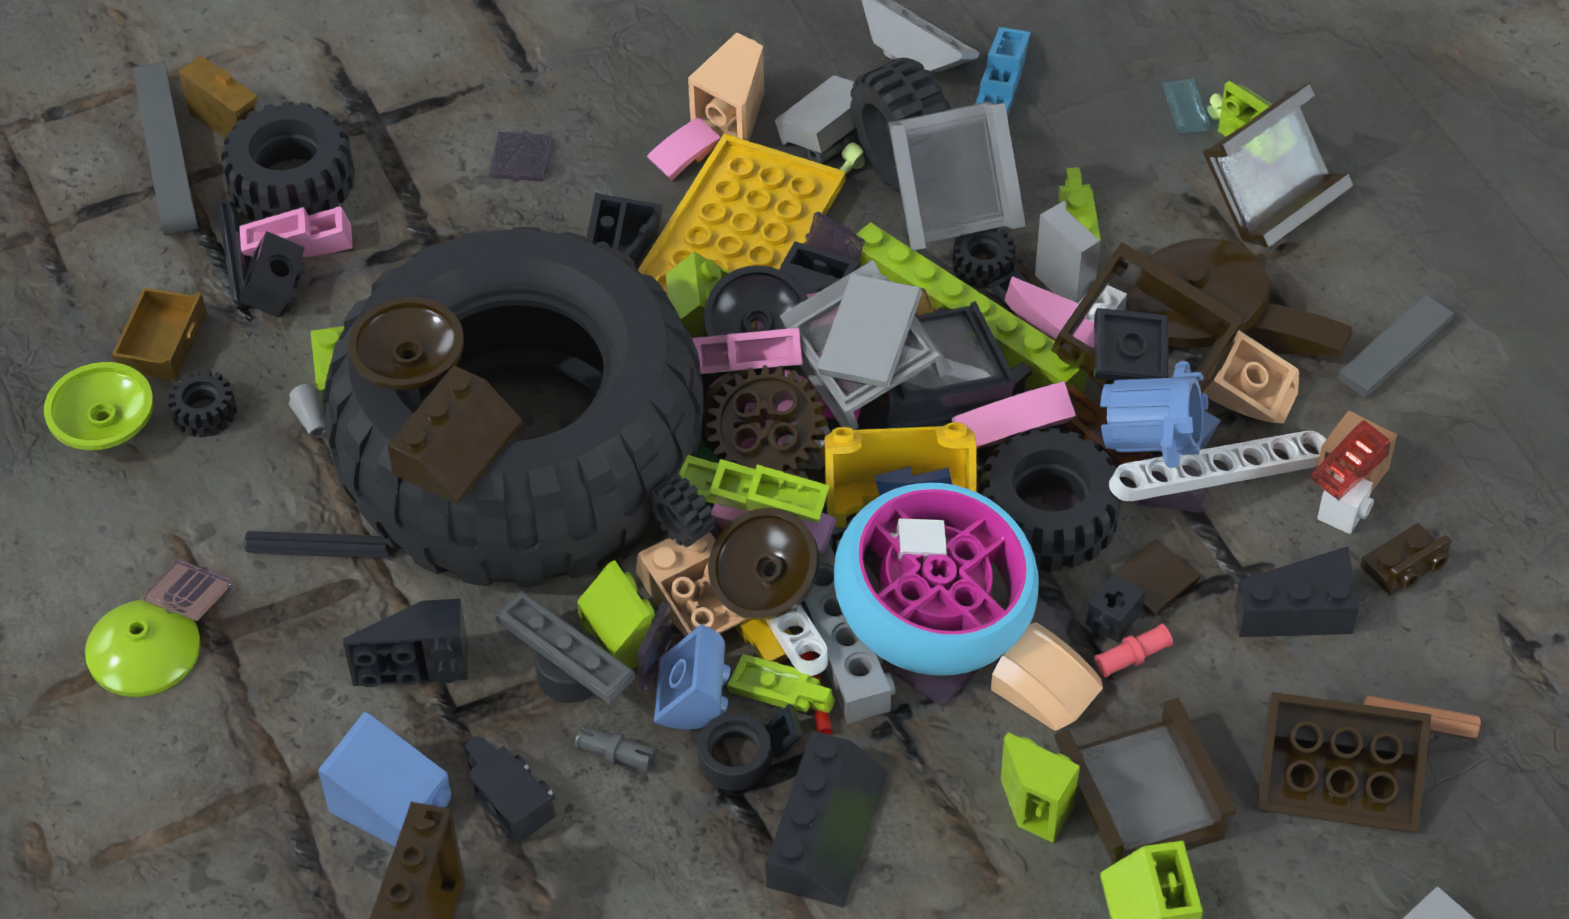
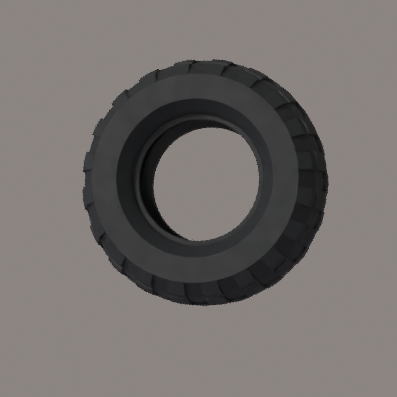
M513 227L512 230L489 232L481 230L461 235V238L453 239L443 244H433L412 254V259L401 267L390 268L372 284V295L369 298L354 304L344 321V330L339 341L335 344L324 388L326 406L324 418L325 431L335 470L342 487L353 502L358 504L359 511L393 549H404L413 558L415 564L435 574L448 570L461 576L464 583L490 586L494 581L516 582L517 587H533L544 585V579L556 578L566 574L572 579L590 573L597 569V562L609 555L621 557L642 542V534L646 531L647 526L660 524L653 517L655 512L651 511V490L672 474H679L687 456L696 457L702 438V419L704 414L703 382L697 349L685 325L682 326L675 307L667 297L662 286L651 275H644L636 270L634 260L614 248L601 249L592 244L591 238L570 232L558 234L541 231L540 228ZM403 297L430 299L451 310L462 326L464 349L456 367L480 378L513 370L559 372L585 385L596 397L582 415L563 429L534 439L508 442L457 505L394 475L387 447L388 443L443 378L430 385L409 390L387 389L370 383L356 371L351 362L348 350L349 336L358 319L380 303Z

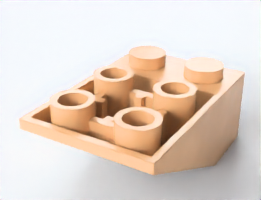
M710 532L689 547L680 546L677 544L676 539L668 538L638 553L636 574L655 604L666 616L669 615L668 618L685 637L701 624L721 634L748 620L727 609L713 592L709 581L708 563L710 552L716 540Z

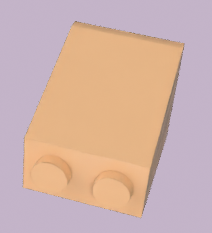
M736 32L688 78L690 119L693 121L699 117L720 137L723 134L750 141L764 96L763 45Z

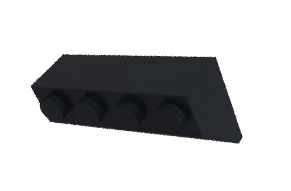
M812 731L765 863L766 888L844 908L888 775V771L852 741Z

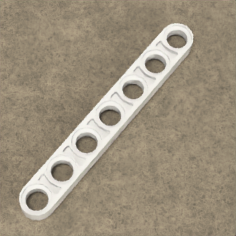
M1302 431L1202 449L1198 455H1181L1179 465L1174 468L1166 467L1163 457L1124 463L1119 465L1109 481V487L1114 496L1120 500L1137 501L1313 468L1318 465L1321 447L1326 438L1315 431ZM1303 444L1312 445L1316 448L1318 454L1308 452ZM1273 449L1285 452L1289 460L1279 458ZM1243 455L1253 456L1259 465L1248 463ZM1213 460H1219L1225 463L1228 466L1229 471H1223L1217 468L1214 465ZM1182 466H1190L1197 471L1198 476L1193 477L1188 475L1183 470ZM1157 471L1162 473L1168 482L1156 480L1151 472ZM1120 477H1127L1133 480L1136 488L1125 486L1121 482Z
M714 521L715 526L710 533L716 540L723 529ZM771 567L767 572V576H773L776 573L777 567ZM800 604L782 616L765 620L791 663L799 672L816 675L826 669L828 665L826 643ZM791 626H799L804 629L798 635H789L784 632ZM815 651L820 654V657L813 661H806L801 658V655L805 652Z

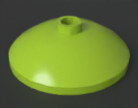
M97 362L70 371L54 384L45 400L44 417L52 435L63 444L81 450H102L120 445L139 433L151 417L154 398L149 382L136 369L121 363Z
M145 599L127 602L114 608L96 623L86 642L85 659L92 677L104 689L127 697L150 696L173 687L186 677L194 667L199 656L201 642L194 619L148 602ZM163 601L164 604L173 605L172 602ZM166 606V607H168V608H170V609H172V610L178 611V610L175 609L174 607ZM177 606L178 609L184 611L182 607Z

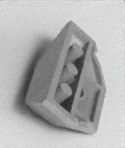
M862 0L873 43L884 49L883 54L891 59L896 60L903 57L914 59L923 64L925 70L937 73L977 59L980 52L972 49L893 0Z

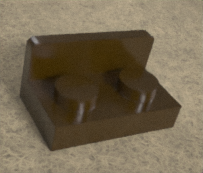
M1417 523L1363 556L1360 567L1391 596L1402 588L1404 590L1411 588L1427 572H1436L1441 569L1449 559L1448 552L1452 540L1445 535L1436 541Z

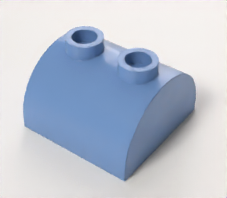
M703 624L699 625L660 657L654 723L673 729H697L705 727L710 720L726 712L728 699L721 694L722 686L727 682L730 675V666L724 663V639L712 628Z

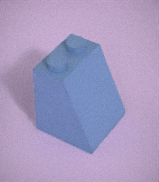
M365 711L318 770L329 812L394 847L411 801L446 808L452 796L446 771Z

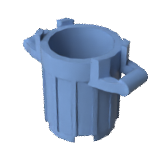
M1182 361L1175 365L1173 378L1115 380L1114 384H1105L1102 390L1101 407H1107L1108 425H1101V430L1106 448L1116 449L1117 452L1121 453L1162 451L1165 465L1168 468L1177 467L1180 463L1181 455L1200 454L1203 434V410H1208L1207 393L1201 394L1198 382L1203 381L1202 373L1191 372L1189 363Z

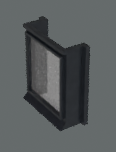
M976 301L971 302L970 306L915 316L948 361L953 371L940 378L930 365L885 392L890 401L886 426L889 429L933 427L952 423V418L1012 397L1016 378ZM909 334L907 335L897 366L921 352Z

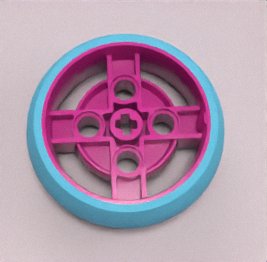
M917 483L906 485L886 492L874 499L853 518L839 542L834 565L836 596L841 611L855 635L871 651L884 660L903 669L921 674L939 676L958 675L980 669L994 662L1015 645L1024 634L1032 620L1037 604L1039 588L1038 569L1034 553L1024 532L1007 512L990 499L967 488L951 484ZM899 518L944 520L947 553L946 555L928 556L922 568L921 563L924 554H904L901 562H899L897 559L900 552L899 534L897 538H894L890 533H895ZM869 547L882 558L880 567L882 591L878 594L872 588L863 564V555ZM993 563L998 568L1006 585L1008 593V607L1006 611L991 598L993 586L991 565ZM958 602L964 603V604H966L967 606H963V605L959 604Z

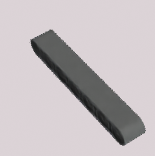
M161 61L132 67L164 236L198 229L166 63Z

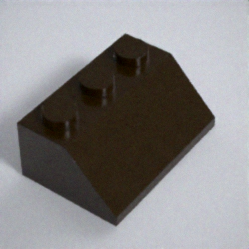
M453 366L388 443L387 447L392 472L394 475L458 505L521 427L522 419L485 379Z

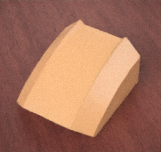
M1238 330L1231 337L1209 371L1200 388L1201 394L1207 393L1208 398L1245 416L1272 423H1284L1298 395L1299 370Z
M1037 622L1029 624L1016 644L1001 656L992 673L991 690L1053 730H1059L1076 721L1103 689L1101 677L1069 645Z

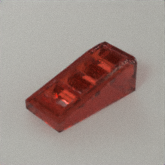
M1362 420L1311 474L1310 479L1339 501L1389 455L1391 442L1368 422ZM1354 450V451L1357 452L1360 456H1362L1364 459H1363V460H1360L1358 457H1356V456H1355L1353 453H1351V452ZM1340 462H1345L1354 470L1351 472L1346 467H1344ZM1331 470L1334 471L1341 478H1343L1344 481L1340 483L1338 480L1332 477L1329 474V472Z

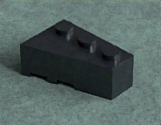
M595 193L587 237L591 238L592 244L601 249L614 248L634 260L636 265L658 233L663 205Z
M1347 546L1241 579L1235 602L1239 637L1353 634L1359 604L1349 547Z

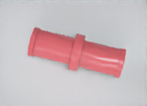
M1160 624L1156 628L1137 637L1130 635L1123 639L1122 644L1094 656L1095 664L1101 675L1106 678L1110 674L1132 664L1135 666L1143 664L1146 657L1172 646L1173 640L1167 627L1164 624Z

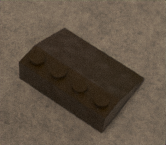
M1272 692L1268 701L1257 810L1418 833L1431 714Z

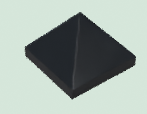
M790 704L784 707L765 725L770 734L774 756L778 759L803 737L793 705Z

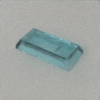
M1194 79L1162 83L1177 131L1180 134L1205 131L1210 128V122Z

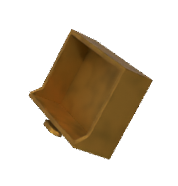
M202 55L178 71L188 112L225 139L229 131L233 132L232 127L240 119L244 121L246 115L255 110L254 106L258 100V95L232 78L231 74L226 70L218 68Z
M144 287L112 353L113 361L130 366L144 376L176 381L207 314L202 292L188 295Z

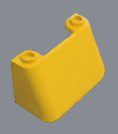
M952 422L945 426L866 430L839 427L834 429L832 433L825 437V484L830 486L825 506L826 514L837 520L834 528L846 527V520L849 515L853 513L857 515L866 505L880 496L874 475L911 467L913 476L949 468L953 485L976 492V438L974 431L960 422Z

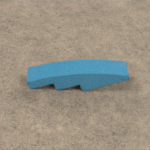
M999 27L988 54L987 67L981 80L980 93L975 104L984 102L994 104L1005 103L1008 117L1025 61L1031 32Z

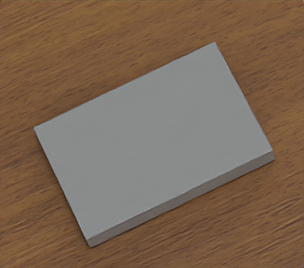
M851 274L817 366L819 374L889 388L922 295L920 287Z

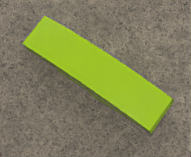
M690 455L687 456L679 472L682 479L685 477L689 480L690 486L694 484L698 488L697 493L700 496L703 494L706 502L744 511L762 508L780 509L793 514L800 520L819 522L830 487L826 484L758 464L756 469L722 459L717 464Z

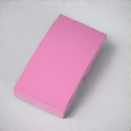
M698 117L671 134L653 149L647 157L662 173L673 181L694 160L700 163L716 147L721 137Z

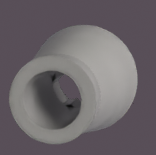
M311 383L297 386L289 394L290 408L305 427L310 438L316 439L325 436L324 418L326 412L323 392Z

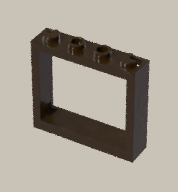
M1121 242L1058 334L1051 351L1057 354L1064 363L1074 365L1087 373L1093 381L1099 384H1114L1115 380L1094 378V349L1075 338L1074 334L1116 274L1218 338L1196 371L1202 373L1204 381L1244 317Z
M411 801L370 919L455 918L466 881L451 809ZM442 886H453L454 890L453 892L441 890Z

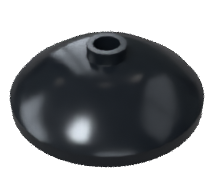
M760 265L739 268L724 276L714 286L708 296L704 310V325L707 336L785 329L780 315L807 300L808 297L794 278L779 269ZM754 321H761L764 327L760 330H755L751 324ZM811 323L800 329L806 339L810 333Z

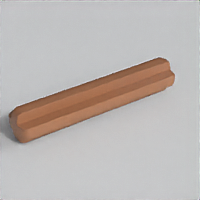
M1367 696L1364 705L1431 714L1430 730L1470 738H1476L1480 731L1481 719L1477 715L1374 696Z

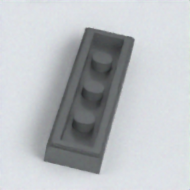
M1426 294L1339 371L1338 380L1364 398H1367L1453 320L1454 312Z
M522 590L495 614L496 621L608 704L635 680V672Z

